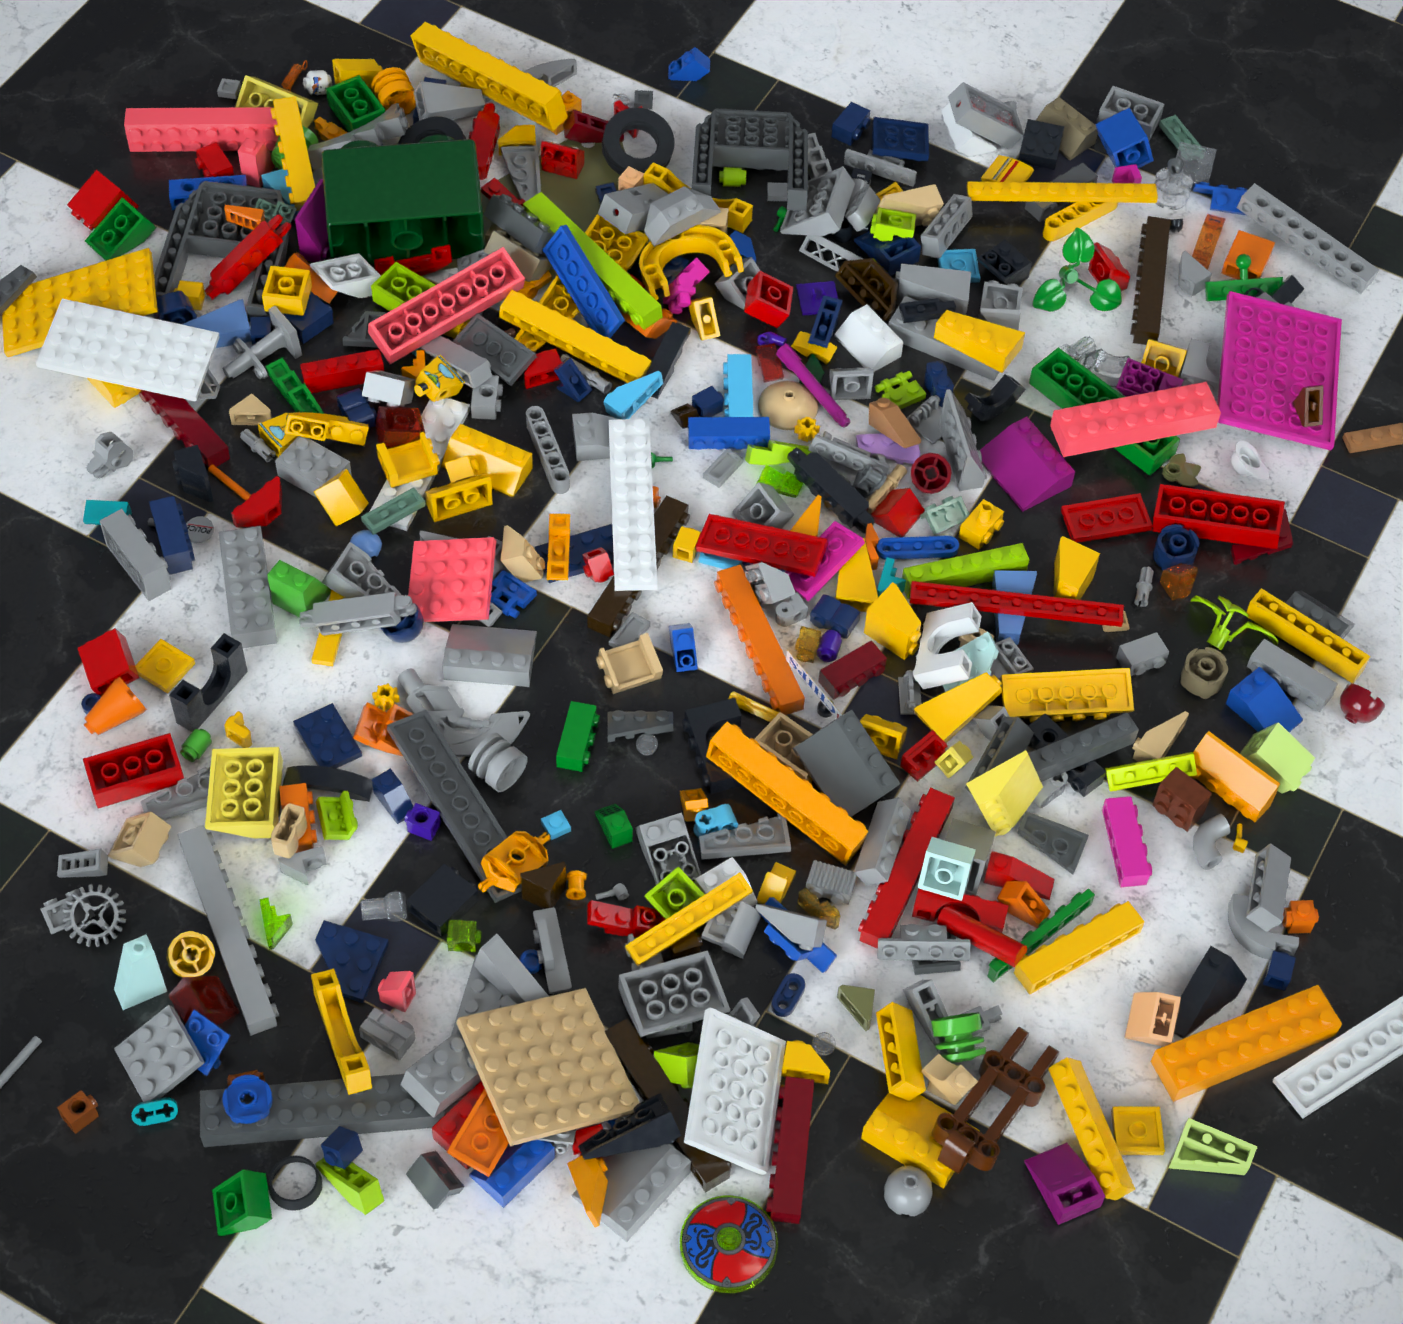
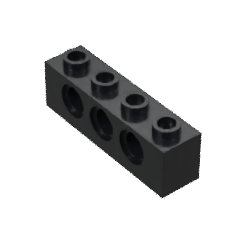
M1046 714L1028 726L1034 732L1028 746L1035 750L1069 737ZM1094 760L1066 771L1068 775L1067 781L1072 789L1079 792L1083 797L1100 786L1106 775V771Z

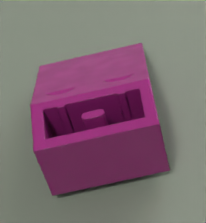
M1128 358L1116 389L1128 397L1180 387L1184 380Z
M1068 1143L1024 1161L1058 1225L1101 1207L1105 1198L1103 1190L1094 1174Z

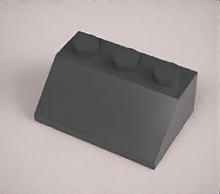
M1302 590L1295 591L1286 602L1287 605L1342 639L1345 638L1355 625V623Z

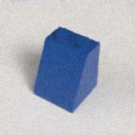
M1130 108L1095 124L1099 138L1115 168L1135 164L1140 168L1154 161L1148 137Z

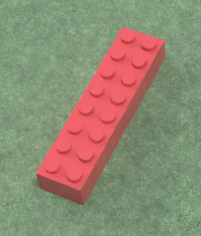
M272 107L126 108L124 126L130 152L196 151V149L215 142L218 143L222 151H238L246 138L264 143L269 151H273L279 137L275 134L274 125L277 124V121L272 119L270 109Z
M502 247L368 324V333L388 363L392 364L474 317L477 313L479 314L505 299L511 290L516 292L524 288L525 278L507 251Z
M1201 382L1054 410L1050 427L1063 457L1216 428L1221 411L1207 382Z

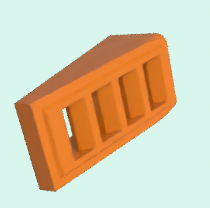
M225 205L224 207L226 221L254 230L262 221H265L264 209Z

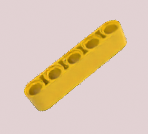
M1076 202L1046 218L1043 237L1050 242L1057 241L1072 233L1076 227L1081 228L1112 212L1117 208L1118 202Z

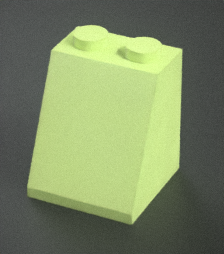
M1279 723L1253 734L1240 753L1279 782L1280 786L1277 791L1281 794L1290 790L1295 791L1301 785V778L1312 769L1310 765L1315 759Z

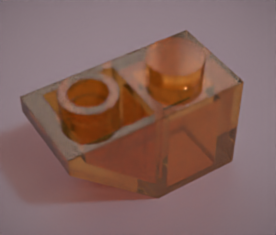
M1180 563L1163 570L1160 583L1172 601L1178 598L1183 599L1191 593L1198 569L1196 566Z

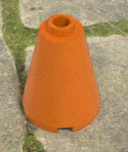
M118 677L85 716L84 719L87 722L83 725L91 734L96 732L100 735L143 714L147 709L124 681Z

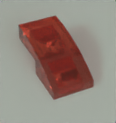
M775 343L755 346L763 381L782 380L784 374L780 358L776 355L777 348Z

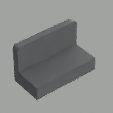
M437 1151L421 1154L406 1173L407 1177L433 1209H438L447 1196L459 1194L465 1187Z

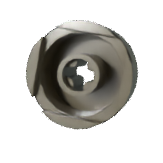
M1210 647L1199 650L1198 648L1193 649L1186 657L1181 672V685L1190 693L1203 699H1208L1221 690L1228 673L1225 656L1218 650Z

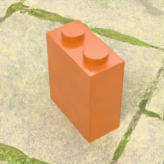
M1239 230L1225 259L1221 274L1240 279V269L1236 265V259L1241 254H1247L1251 258V265L1248 268V279L1261 278L1271 257L1275 242Z

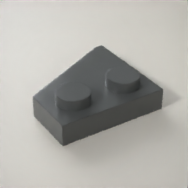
M365 311L360 317V321L356 322L352 327V332L348 336L343 337V346L377 347L368 333V324L383 316L385 312Z

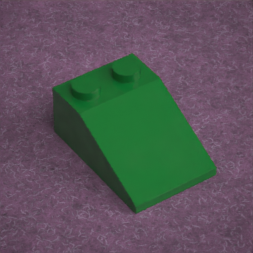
M122 197L87 237L85 242L106 261L122 256L142 244L157 227Z

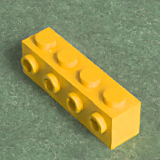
M891 1002L876 1012L888 1091L890 1094L910 1101L926 1091L923 1073L921 1072L922 1065L912 1010Z

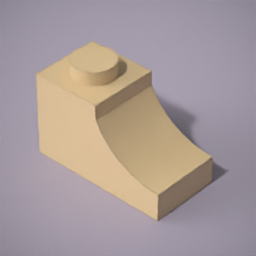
M937 1054L921 1070L954 1106L978 1082L962 1065H954L940 1054Z

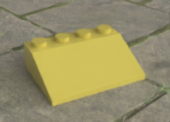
M279 747L212 749L205 820L206 829L254 839L271 838L272 831L279 822V786L282 783L283 758Z
M1026 750L966 783L988 826L992 831L996 832L995 837L1008 833L1017 824L1043 788Z

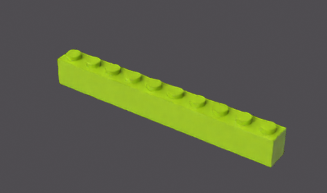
M542 192L523 203L524 211L537 216V221L549 225V229L552 232L556 233L562 225L568 226L613 301L624 314L627 313L631 317L635 325H639L645 330L663 318L661 304Z

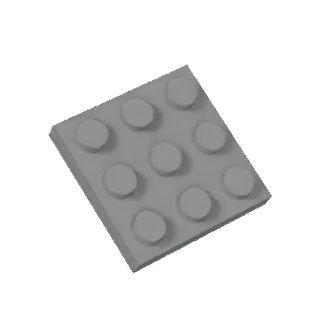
M170 1005L166 1006L114 1048L143 1102L160 1099L205 1063L174 1007Z

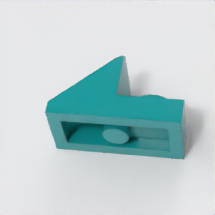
M886 558L877 588L878 597L892 582L898 586L901 593L905 591L906 580L895 577L897 568H894L895 559Z

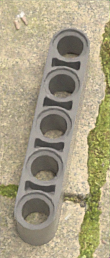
M539 406L529 407L526 411V424L551 489L557 494H564L570 488L568 468L544 410Z

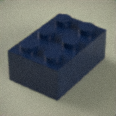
M174 496L150 501L149 504L163 558L168 564V568H166L168 573L172 575L192 570V561H195L181 503H176Z

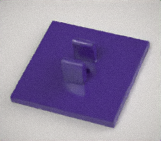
M834 281L796 284L802 316L818 314L824 295L838 299Z

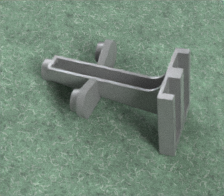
M276 306L268 309L273 326L272 332L250 348L240 338H237L235 343L232 344L237 354H242L222 368L227 378H235L252 366L255 367L253 370L258 379L267 378V371L260 361L282 347L287 348L295 359L302 356L297 330Z

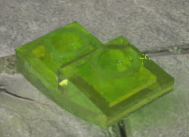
M768 465L763 468L756 482L771 485L779 494L794 498L798 496L803 485L792 473L786 471L785 474H782Z

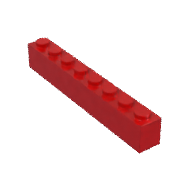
M931 787L927 795H922L918 805L921 808L919 812L915 811L910 821V824H912L910 830L906 829L902 838L904 843L902 847H899L889 880L879 884L876 891L878 897L876 901L872 900L867 909L869 916L867 920L862 919L858 931L861 932L859 941L878 949L879 938L892 937L921 876L925 854L931 838H939L953 809L955 797Z

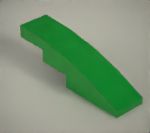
M283 357L265 366L267 374L295 412L324 414L305 383L302 384L294 370H290Z

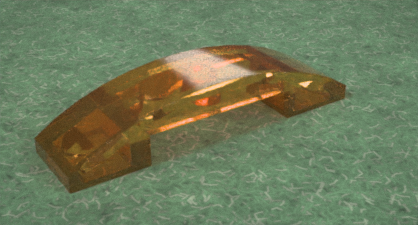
M1207 214L1192 255L1207 270L1226 220L1211 214Z

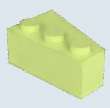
M1188 1118L1168 1168L1245 1175L1250 1168L1257 1146Z

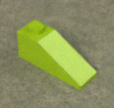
M324 1158L315 1163L316 1168L350 1205L363 1214L367 1215L385 1201L378 1179L353 1162L345 1169L329 1165Z

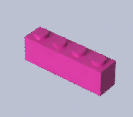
M1131 796L1105 799L1102 813L1120 887L1147 885L1149 877L1152 876L1151 863L1147 862V845L1142 842L1143 830L1142 825L1138 824L1137 806L1136 804L1133 805Z

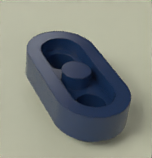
M791 973L782 980L771 1003L772 1011L777 1016L787 1017L793 1013L805 991V980L801 975ZM795 986L797 989L791 990L789 987ZM784 1004L787 1007L782 1009L779 1005Z

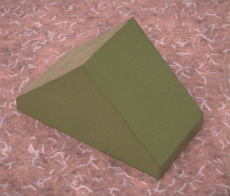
M848 985L839 986L837 993L839 1001L865 1031L869 1030L875 989Z

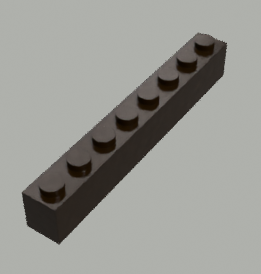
M1148 216L1146 224L1142 223L1141 235H1144V237L1140 239L1139 249H1142V251H1139L1138 263H1141V266L1138 265L1136 277H1139V280H1136L1135 291H1138V294L1134 296L1133 305L1136 306V309L1134 308L1132 313V320H1135V323H1132L1130 335H1133V343L1147 345L1149 339L1158 341L1171 219Z
M667 495L654 514L657 569L661 564L663 555L668 554L672 541L676 540L681 526L686 525L690 518V514H688L689 505ZM613 576L587 616L588 628L611 637L613 632H617L620 628L624 615L627 616L630 613L633 601L639 599L642 590L615 591Z
M625 1019L604 1031L614 1047L629 1081L642 1100L645 1101L661 1093L682 1135L672 1144L691 1161V1172L705 1193L729 1179L730 1168H732L729 1161L684 1143L690 1103L686 1098L682 1099L678 1093L679 1088L677 1084L670 1082L662 1067L654 1058L651 1046L648 1042H643L634 1024L632 1025L628 1019Z

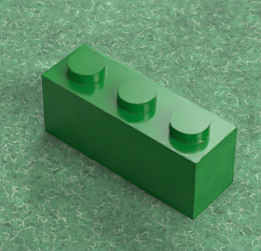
M571 701L556 755L558 768L583 772L584 764L589 763V745L593 746L595 740L593 729L594 727L598 728L600 720L596 705Z

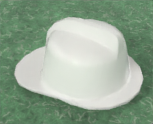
M1238 441L1235 446L1236 451L1231 456V464L1235 471L1242 477L1252 475L1260 480H1267L1269 472L1256 449L1246 441Z

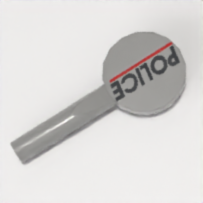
M197 516L186 523L191 542H205L214 533L212 521L206 517ZM153 518L148 520V526L155 527Z

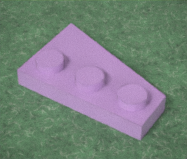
M882 433L856 435L857 447L870 452V457L873 454H882L887 459L895 460L897 464L903 465L904 462L913 464L921 456L919 444L903 448Z

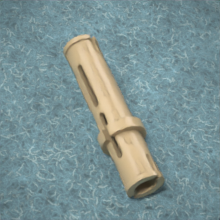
M897 464L893 471L887 475L882 487L874 491L867 499L869 502L868 513H873L890 491L898 487L899 481L907 474V469L903 465Z

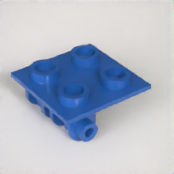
M194 1009L185 1024V1028L205 1062L198 1070L208 1076L212 1068L217 1069L221 1065L219 1055L231 1035Z

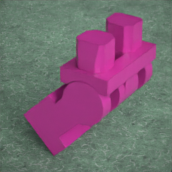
M698 258L694 259L668 285L670 296H664L663 304H668L669 311L673 314H680L682 307H688L691 304V297L696 293L694 286L710 273Z

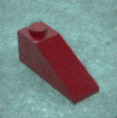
M573 110L563 124L564 137L579 143H602L604 131L609 121ZM624 133L621 135L619 142L624 141Z

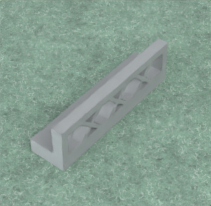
M807 235L799 250L836 272L840 269L838 261L842 259H863L827 238L816 235ZM811 240L816 242L818 249L812 253L806 250ZM831 250L834 259L825 261L822 252Z

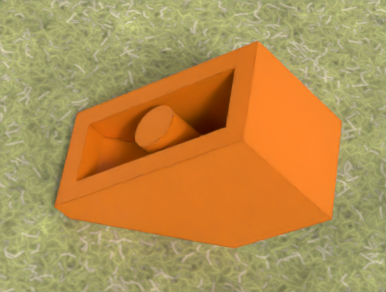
M1007 881L997 897L998 901L1009 905L1007 911L1009 914L1036 928H1039V924L1051 912L1027 881Z

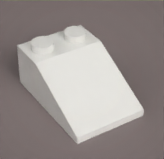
M359 253L310 264V267L332 290L358 298L372 296L371 285L381 276Z

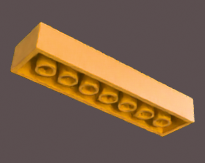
M726 722L710 740L706 754L708 759L845 866L862 847L868 834V830H866L862 822L848 816L844 808L835 806L830 802V798L827 795L817 792L809 781L799 778L791 767L781 764L773 753L763 750L755 739L745 736L738 726Z
M1316 985L1156 1049L1151 1063L1174 1102L1334 1037L1342 1023L1319 985Z

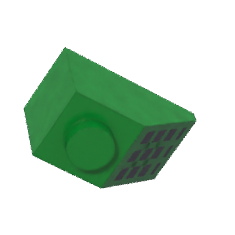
M613 804L595 811V815L612 849L633 842V828L621 807Z

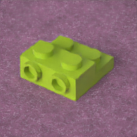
M878 207L877 214H873L870 233L874 234L873 238H877L880 241H892L894 234L901 238H913L916 214Z

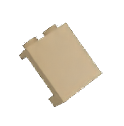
M648 633L640 635L638 641L607 651L601 648L599 649L598 657H596L599 668L605 672V684L607 688L611 687L613 694L662 678L663 668Z

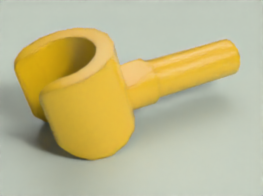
M1237 824V835L1232 848L1244 853L1248 841L1242 839V824Z

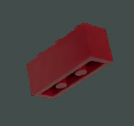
M871 640L821 669L818 682L833 700L839 696L843 697L856 686L864 685L868 679L881 675L885 671L887 658Z

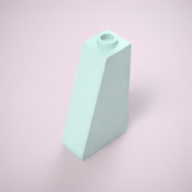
M147 934L123 945L114 987L123 1010L167 992L156 955Z

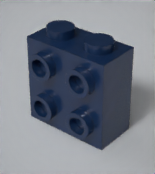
M311 292L304 316L283 314L297 330L298 339L303 344L334 323L332 308L328 304H324L318 296Z

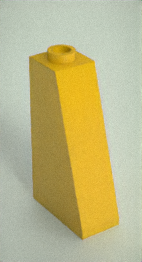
M866 542L839 569L836 599L850 605L860 612H867V609L878 598Z
M986 672L914 708V712L931 731H935L936 735L947 743L1002 693V688L1000 687L1002 683L995 675L990 676Z

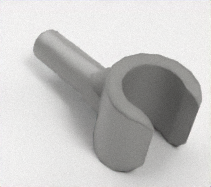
M621 883L616 884L610 891L595 894L597 900L616 895L618 900H624L629 896L625 885Z

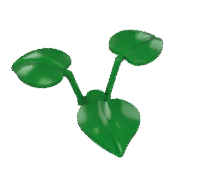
M1076 227L1065 241L1062 249L1063 257L1069 263L1074 264L1063 266L1059 270L1060 282L1057 279H1049L1039 287L1032 302L1034 308L1045 311L1059 310L1066 301V293L1063 291L1065 282L1073 284L1076 281L1094 292L1089 300L1095 309L1111 311L1120 306L1122 302L1121 290L1115 281L1104 279L1094 288L1078 278L1079 274L1074 267L1079 266L1080 261L1084 263L1089 262L1095 250L1092 239L1085 231Z

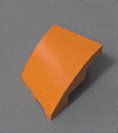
M367 702L363 706L353 739L372 748L403 756L388 733L387 725L411 716L413 713L396 704H393L385 712Z

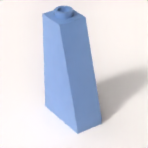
M243 299L182 324L218 332L219 340L216 348L231 346L237 338H240L244 343L251 342L250 327Z
M995 570L992 588L996 591L1032 595L1037 571ZM994 613L996 642L1011 637L1014 643L1018 645L1026 616Z

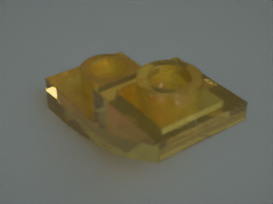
M807 888L799 891L797 903L810 916L827 920L826 926L834 930L839 927L840 913L834 905L831 906L827 900L820 904L817 896L814 893L811 894Z

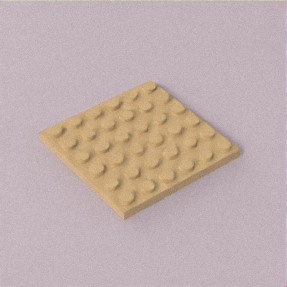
M586 988L459 1017L456 1022L510 1146L616 1119L620 1116L631 1115L634 1113L633 1108L639 1104V1100L615 1049L604 1032L606 1030Z

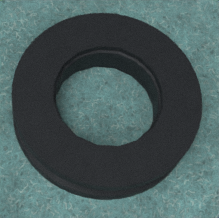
M628 108L615 114L607 123L602 139L603 156L608 165L619 175L628 166L642 173H645L652 163L666 168L674 150V134L667 121L654 111L645 108ZM633 129L643 130L655 140L657 145L656 151L647 158H634L626 154L619 143L621 135Z
M436 116L428 117L411 125L406 130L405 135L401 136L398 144L418 143L425 137L432 135H446L455 140H465L466 137L456 122L446 117Z

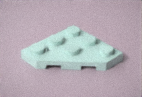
M989 632L956 649H963L972 662L970 677L968 680L943 685L945 692L986 672L989 675L991 674L992 663L994 659L996 660L999 651Z

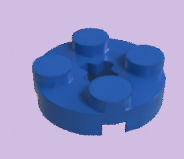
M255 1075L239 1076L231 1082L232 1084L228 1089H225L223 1105L233 1122L250 1124L269 1115L273 1102L270 1086L263 1080H260L259 1077ZM250 1094V1097L254 1098V1100L251 1101V1103L249 1104L241 1102V1100L245 1099V1095Z

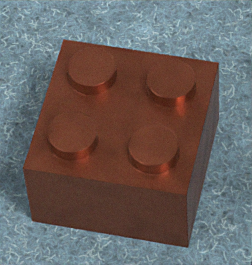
M1175 767L1160 783L1152 806L1160 814L1171 819L1177 827L1183 828L1188 832L1204 815L1212 793L1178 767Z

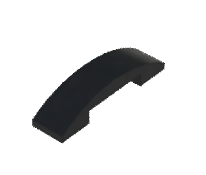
M310 765L287 767L282 786L306 783L307 788L337 793L348 791L350 799L367 802L370 801L373 790L372 780L362 775L337 768Z

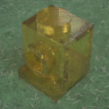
M801 626L800 634L795 644V650H798L796 658L799 661L814 663L822 631Z

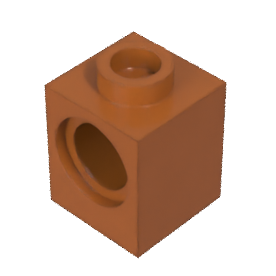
M82 1090L57 1107L62 1119L75 1134L99 1117L96 1107L99 1106L91 1094L86 1096ZM85 1108L83 1112L75 1113L77 1109Z

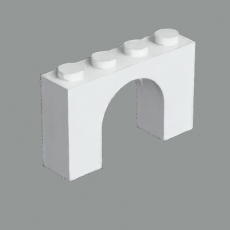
M972 602L926 614L923 633L920 638V647L916 656V665L913 670V677L922 689L969 679L972 662L963 649L943 654L938 653L949 640L958 636L979 632L982 616Z

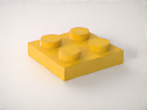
M160 639L135 666L141 678L168 694L196 663L194 658Z
M1112 1106L1113 1135L1121 1155H1164L1165 1147L1160 1107Z

